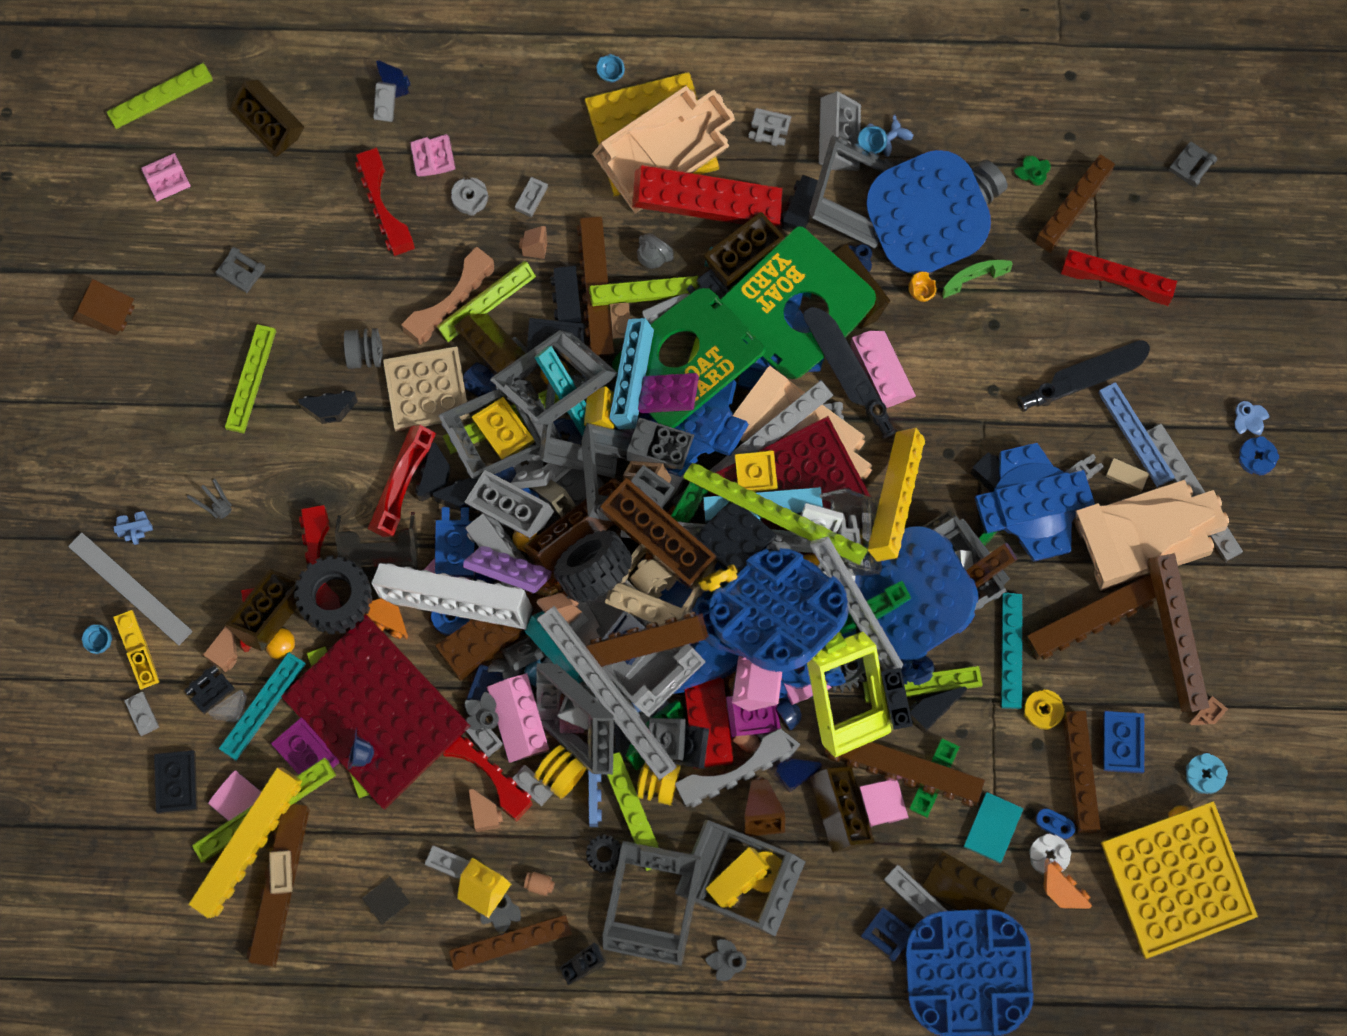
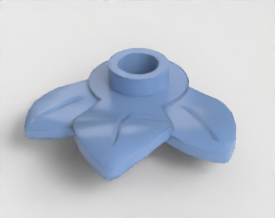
M1248 401L1240 402L1235 410L1237 417L1234 425L1237 432L1242 434L1248 429L1253 434L1261 435L1264 428L1262 420L1269 418L1267 410L1260 405L1253 406ZM1245 407H1246L1247 410H1248V413H1247V414L1244 412V408H1245Z

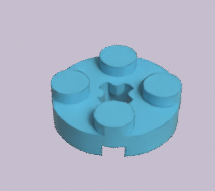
M1209 753L1194 757L1186 767L1187 783L1198 793H1215L1226 782L1228 772L1223 762ZM1203 769L1205 771H1210V779L1208 777H1206L1205 779L1202 777Z

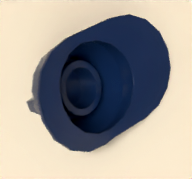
M356 734L349 755L348 769H351L352 766H365L371 762L374 755V749L370 742L358 737Z

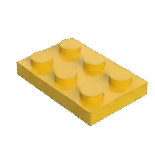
M504 397L472 416V420L501 460L519 453L535 442Z

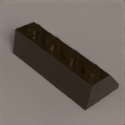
M258 79L244 81L229 108L275 157H278L293 145L305 128Z
M760 212L704 254V258L711 270L729 290L759 264L785 237Z
M845 244L834 254L869 284L876 295L874 306L858 324L862 329L878 321L891 300L848 244Z
M488 313L467 315L454 325L459 338L494 375L526 354Z
M270 569L225 624L226 627L247 646L263 652L297 609L294 592L297 590L295 583L298 579Z
M827 768L809 776L832 853L844 852L875 843L852 768Z
M944 851L938 857L922 886L931 896L957 911L994 910L1004 912L1014 893Z

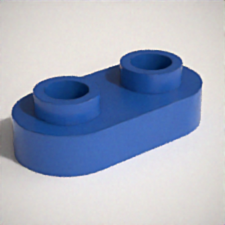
M1043 809L1036 816V823L1041 829L1064 840L1069 839L1075 832V825L1071 820L1051 809ZM1043 817H1048L1049 823H1044ZM1062 826L1067 828L1066 833L1061 831Z

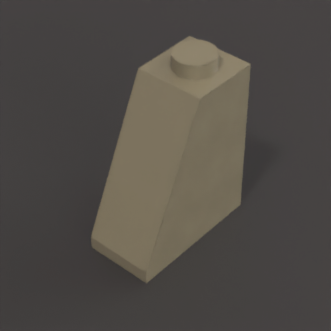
M552 479L546 486L530 487L531 490L539 495L542 501L551 506L554 511L553 514L558 519L576 506L567 491Z

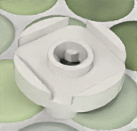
M1047 834L1039 837L1030 848L1031 864L1034 869L1044 875L1045 859L1047 856L1045 851L1050 852L1052 850L1055 859L1050 858L1052 862L1056 860L1063 868L1062 871H1064L1070 862L1071 850L1067 843L1056 835Z

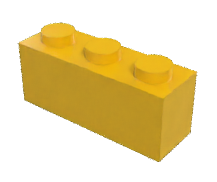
M749 847L706 890L721 907L730 908L737 903V897L740 894L747 893L753 887L752 883L756 879L760 880L767 874L766 870L770 866L754 848Z

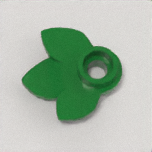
M1028 155L1024 158V166L1015 168L1014 173L1021 180H1029L1031 184L1040 186L1046 181L1051 165L1048 160L1039 161L1035 156Z

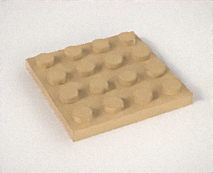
M458 347L383 360L395 432L408 430L411 426L416 425L430 426L441 424L442 421L439 418L441 413L467 403ZM469 413L460 416L461 420L470 418Z

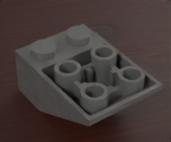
M639 418L627 449V460L663 463L665 468L682 470L694 435Z
M644 465L631 480L632 483L661 508L669 500L675 489L673 485Z

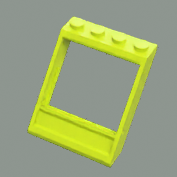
M864 632L845 638L847 646L831 654H828L823 647L807 663L821 741L834 757L891 733L876 644ZM863 657L872 709L834 725L824 672Z

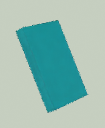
M986 792L964 848L1001 864L1024 808Z

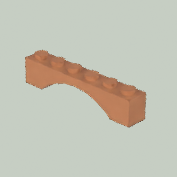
M476 247L464 259L461 279L452 293L433 307L413 312L401 325L403 332L419 345L428 341L437 325L448 316H451L456 311L457 306L468 299L473 289L476 290L481 285L482 280L493 273V259Z

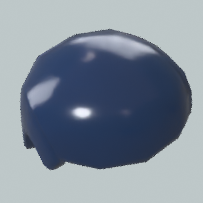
M783 699L779 701L776 709L789 729L792 730L801 721V711L796 704L792 705L790 700Z

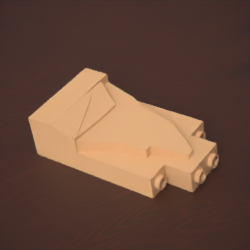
M685 86L603 141L593 152V156L636 214L642 209L632 207L635 171L641 165L693 173L729 147L726 137L720 132L731 125L735 118L732 111L725 106L722 97L715 90L697 101L694 92Z
M769 366L733 415L734 417L746 420L749 424L740 440L745 442L805 392ZM824 405L818 407L779 439L781 440L829 416L861 479H867L872 472V469H870L872 465L854 452L856 449L860 450L864 445L865 440L863 439L865 436Z
M1185 480L1113 504L1100 506L1098 503L1077 510L1074 524L1079 537L1084 538L1095 566L1094 576L1100 591L1150 575L1148 558L1175 553L1179 566L1211 555L1214 543L1212 538H1208V536L1226 530L1229 523L1226 512L1223 513L1221 509L1222 501L1220 496L1216 495L1214 490L1192 497L1193 491L1191 486L1187 485Z

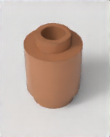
M756 734L736 736L733 740L745 752H750L751 754L761 744Z
M528 872L524 888L528 889L529 892L547 896L548 893L552 894L555 882L552 881L551 876L537 872Z

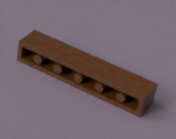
M1101 154L1096 158L1039 233L1035 244L1051 254L1111 175L1115 166L1114 162Z
M695 612L684 614V618L678 620L676 617L665 619V623L659 625L657 622L646 624L644 629L639 630V627L628 629L625 634L620 635V632L609 634V638L606 639L596 637L590 639V643L585 647L598 664L603 667L702 641L709 635L702 613L695 614Z
M1086 711L1066 712L1062 719L1076 834L1096 833L1100 830Z

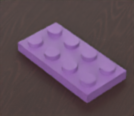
M481 546L464 560L463 566L466 569L533 593L539 590L551 578L552 571L545 569L543 566L530 564L526 560L513 558L507 553H499L486 546Z

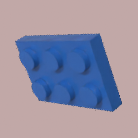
M1111 711L1103 713V771L1144 773V713Z

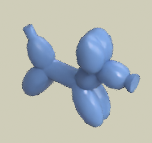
M893 116L892 131L886 135L888 141L883 149V153L886 156H889L892 146L890 141L896 136L902 140H911L913 138L911 131L901 128L896 116Z

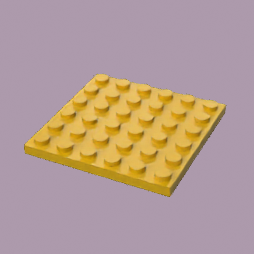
M690 73L585 98L598 145L685 86L694 92L698 101ZM715 157L692 174L700 175L719 170L717 158ZM608 177L613 195H621V193L618 191V189L613 184L611 179Z
M1214 801L1101 842L1145 959L1258 917Z

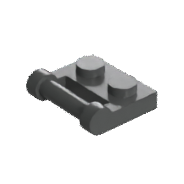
M1190 141L1171 165L1169 171L1191 186L1197 187L1201 177L1211 165L1216 163L1217 157ZM1203 159L1205 162L1195 175H1190L1189 173L1199 160Z
M233 247L228 257L216 271V275L247 294L265 270V265L255 262L242 254L238 248ZM235 259L253 268V273L235 264Z

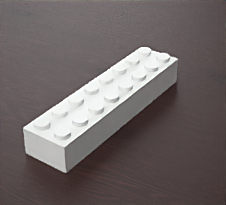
M379 563L371 583L381 599L395 605L526 629L533 610L525 591L519 587L510 588L499 583L488 584L482 580L472 581L465 577L456 578L445 573L435 574L428 570L418 571L411 567H397L391 563L387 565Z

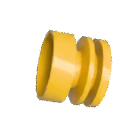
M561 745L543 759L534 775V778L538 781L543 779L542 784L544 786L553 781L550 791L560 799L564 798L575 787L587 769L576 758L568 763L571 753L569 751L564 753L565 748Z
M645 761L637 784L638 798L643 799L645 791H649L647 800L651 801L654 793H658V803L671 806L680 765L675 764L677 767L659 780Z

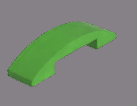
M991 260L967 267L946 284L942 297L946 298L960 292L962 283L989 272L993 278L1011 271L1013 264L1007 260Z

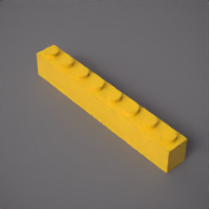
M917 428L898 431L895 434L868 546V551L877 562L898 558L899 549L901 548L902 536L905 531V523L908 518V510L925 444L924 436L920 434Z
M284 768L276 769L189 903L191 907L207 918L217 917L224 908L223 903L233 895L235 891L234 886L244 878L246 874L245 869L257 857L256 852L268 841L267 835L279 824L278 818L290 807L289 801L301 790V779Z

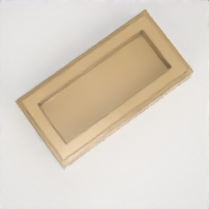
M1114 458L1106 477L1141 492L1149 473Z
M291 851L269 852L271 893L292 892Z

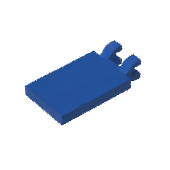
M442 507V520H436L435 574L445 573L456 578H474V571L463 567L464 560L474 553V543L468 538V531L466 530V527L473 522L469 521V508H461V520H449V507Z

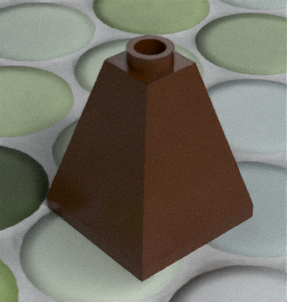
M764 777L754 778L751 780L745 812V835L751 837L785 833V812L768 779Z

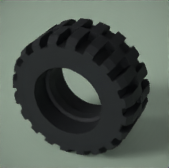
M610 530L596 531L582 539L580 538L574 545L569 546L566 552L561 554V558L557 560L554 567V576L570 599L578 602H587L589 599L594 600L596 597L606 594L607 591H611L615 588V585L622 581L623 577L627 576L628 570L632 566V556L615 532Z
M333 555L327 556V560L318 558L316 559V564L312 565L309 563L306 566L308 570L306 572L301 571L299 574L300 581H296L295 588L297 590L294 592L296 606L304 620L312 628L316 627L320 632L325 630L328 634H334L335 631L344 633L348 627L352 630L356 627L355 623L358 621L361 623L364 619L363 615L369 613V604L372 603V589L361 567L356 566L355 562L350 559L346 561L342 556L334 559ZM330 580H343L350 585L352 591L348 602L336 610L321 609L315 599L319 588Z

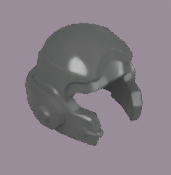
M644 233L639 237L637 259L644 267L648 269L659 268L663 263H668L674 258L673 249L652 233Z

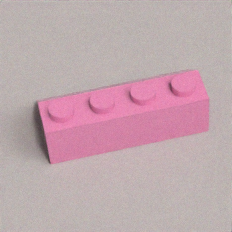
M867 331L852 337L850 347L881 402L887 408L916 396L885 331Z
M739 656L732 703L747 711L778 705L782 672L764 670L746 658Z
M523 674L488 686L489 694L496 701L495 712L499 716L498 727L508 762L511 763L546 753L549 747L528 675Z

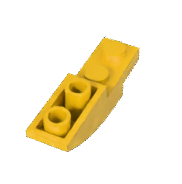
M130 610L115 616V623L126 648V654L140 690L159 683L148 645L134 611Z

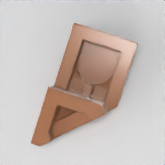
M1212 696L1208 700L1210 708L1200 710L1189 724L1191 726L1216 724L1228 708Z

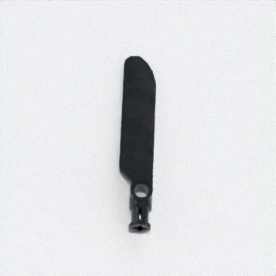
M811 307L807 309L803 314L804 320L849 400L852 403L865 407L866 416L872 420L874 425L878 426L882 433V439L897 432V429H894L889 421L890 416L887 413L886 405L878 397L836 321L819 308ZM873 406H877L879 408V415H875L873 413Z
M1138 340L1055 373L1051 384L1044 383L1040 388L1032 390L1030 394L1023 397L1018 396V407L1022 412H1026L1028 408L1033 406H1048L1055 400L1133 371L1143 364L1149 355L1150 346L1146 341ZM1042 393H1047L1049 397L1044 396Z

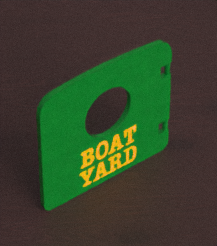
M804 227L795 228L721 299L763 344L765 353L762 358L788 379L802 377L825 358L812 333L798 332L787 324L784 318V308L790 298L804 292L820 296L826 302L829 315L836 321L845 338L872 309L876 300L875 291ZM718 303L715 305L714 310L720 307ZM748 336L743 339L747 344L751 341ZM774 354L782 360L779 364L771 359Z
M708 288L694 291L651 324L654 332L645 375L697 373L699 380L694 410L653 412L649 414L658 424L676 428L765 353L763 344L718 296ZM715 302L720 306L716 310L712 307ZM681 331H689L696 334L699 338V350L689 363L681 367L670 368L660 362V348L669 336ZM746 336L751 339L748 344L743 341ZM622 351L614 358L612 368L617 373Z

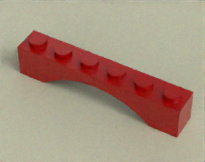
M374 148L357 154L358 162H355L358 173H363L364 177L361 180L364 188L368 187L370 193H367L370 204L374 203L376 207L373 209L376 220H381L382 224H379L382 235L386 234L387 236L385 243L388 251L392 250L394 256L415 249L407 225L393 217L381 200L380 188L385 169L378 149Z
M1071 249L1068 251L1061 272L1062 275L1075 279L1100 280L1118 284L1136 291L1152 302L1169 306L1177 285L1175 280Z
M422 425L410 427L370 521L368 530L382 537L394 536L401 519V507L405 492L415 470L429 451L436 435L435 432Z
M324 505L301 509L302 516H299L301 528L304 527L305 534H302L303 544L307 545L308 552H305L307 564L311 563L314 565L317 563L316 559L320 558L324 538L330 529L328 514ZM324 583L316 594L317 605L324 610L341 608L342 601L340 597Z
M459 737L442 755L444 757L466 760L482 769L497 788L502 810L517 822L533 805L530 800L532 798L531 795L524 789L520 791L515 787L517 783L510 776L505 778L501 774L503 770L495 763L491 765L487 761L488 757L481 750L478 752L472 748L474 744L468 738L462 739Z

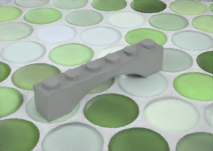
M779 729L765 736L755 754L738 769L719 776H698L692 774L675 783L685 805L687 807L691 805L693 808L701 804L703 798L707 796L713 798L720 794L719 790L725 787L730 789L736 786L738 780L742 778L747 780L755 776V771L762 769V771L767 770L773 766V762L777 760L782 762L788 759L793 751L782 729Z

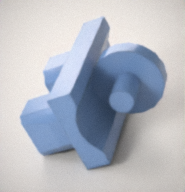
M144 511L135 513L136 522L129 523L127 516L117 517V526H114V532L117 533L118 537L125 536V541L132 540L134 545L139 544V538L145 537L144 532L153 530V526Z

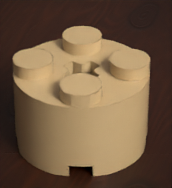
M655 559L641 561L637 566L638 570L630 577V581L638 591L655 598L661 597V592L665 588L667 591L670 590L677 580L674 575Z

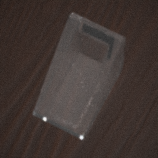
M239 690L208 711L213 719L238 723L243 716L247 696L242 690Z

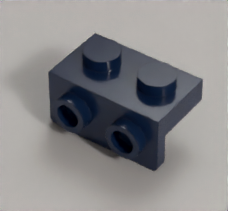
M476 362L464 374V387L478 397L496 390V385L491 381V378L495 375L488 368Z

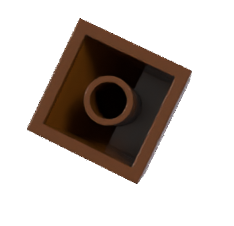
M92 279L72 320L117 335L119 331H124L127 322L124 320L127 315L130 316L135 307L132 305L134 298Z

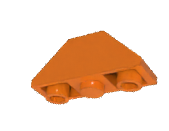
M381 598L372 601L369 604L370 610L367 615L382 631L385 629L391 632L390 635L400 640L402 637L407 640L408 633L399 607Z
M1046 858L1044 890L1047 895L1060 908L1089 909L1092 906L1089 901L1091 898L1083 888L1079 890L1075 886L1077 882L1069 874L1065 876L1061 872L1063 868L1056 860L1052 862L1049 858Z

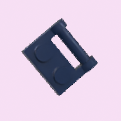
M882 908L861 937L865 941L869 940L894 962L907 945L912 929L885 908ZM876 928L898 945L895 950L875 936L872 931Z

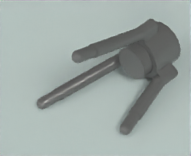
M213 479V483L222 500H217L205 485L201 486L214 502L212 504L213 510L191 495H187L188 499L211 513L215 519L218 517L223 519L232 511V504L227 500L216 479Z

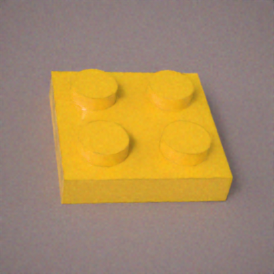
M774 451L735 454L738 485L753 492L778 490Z

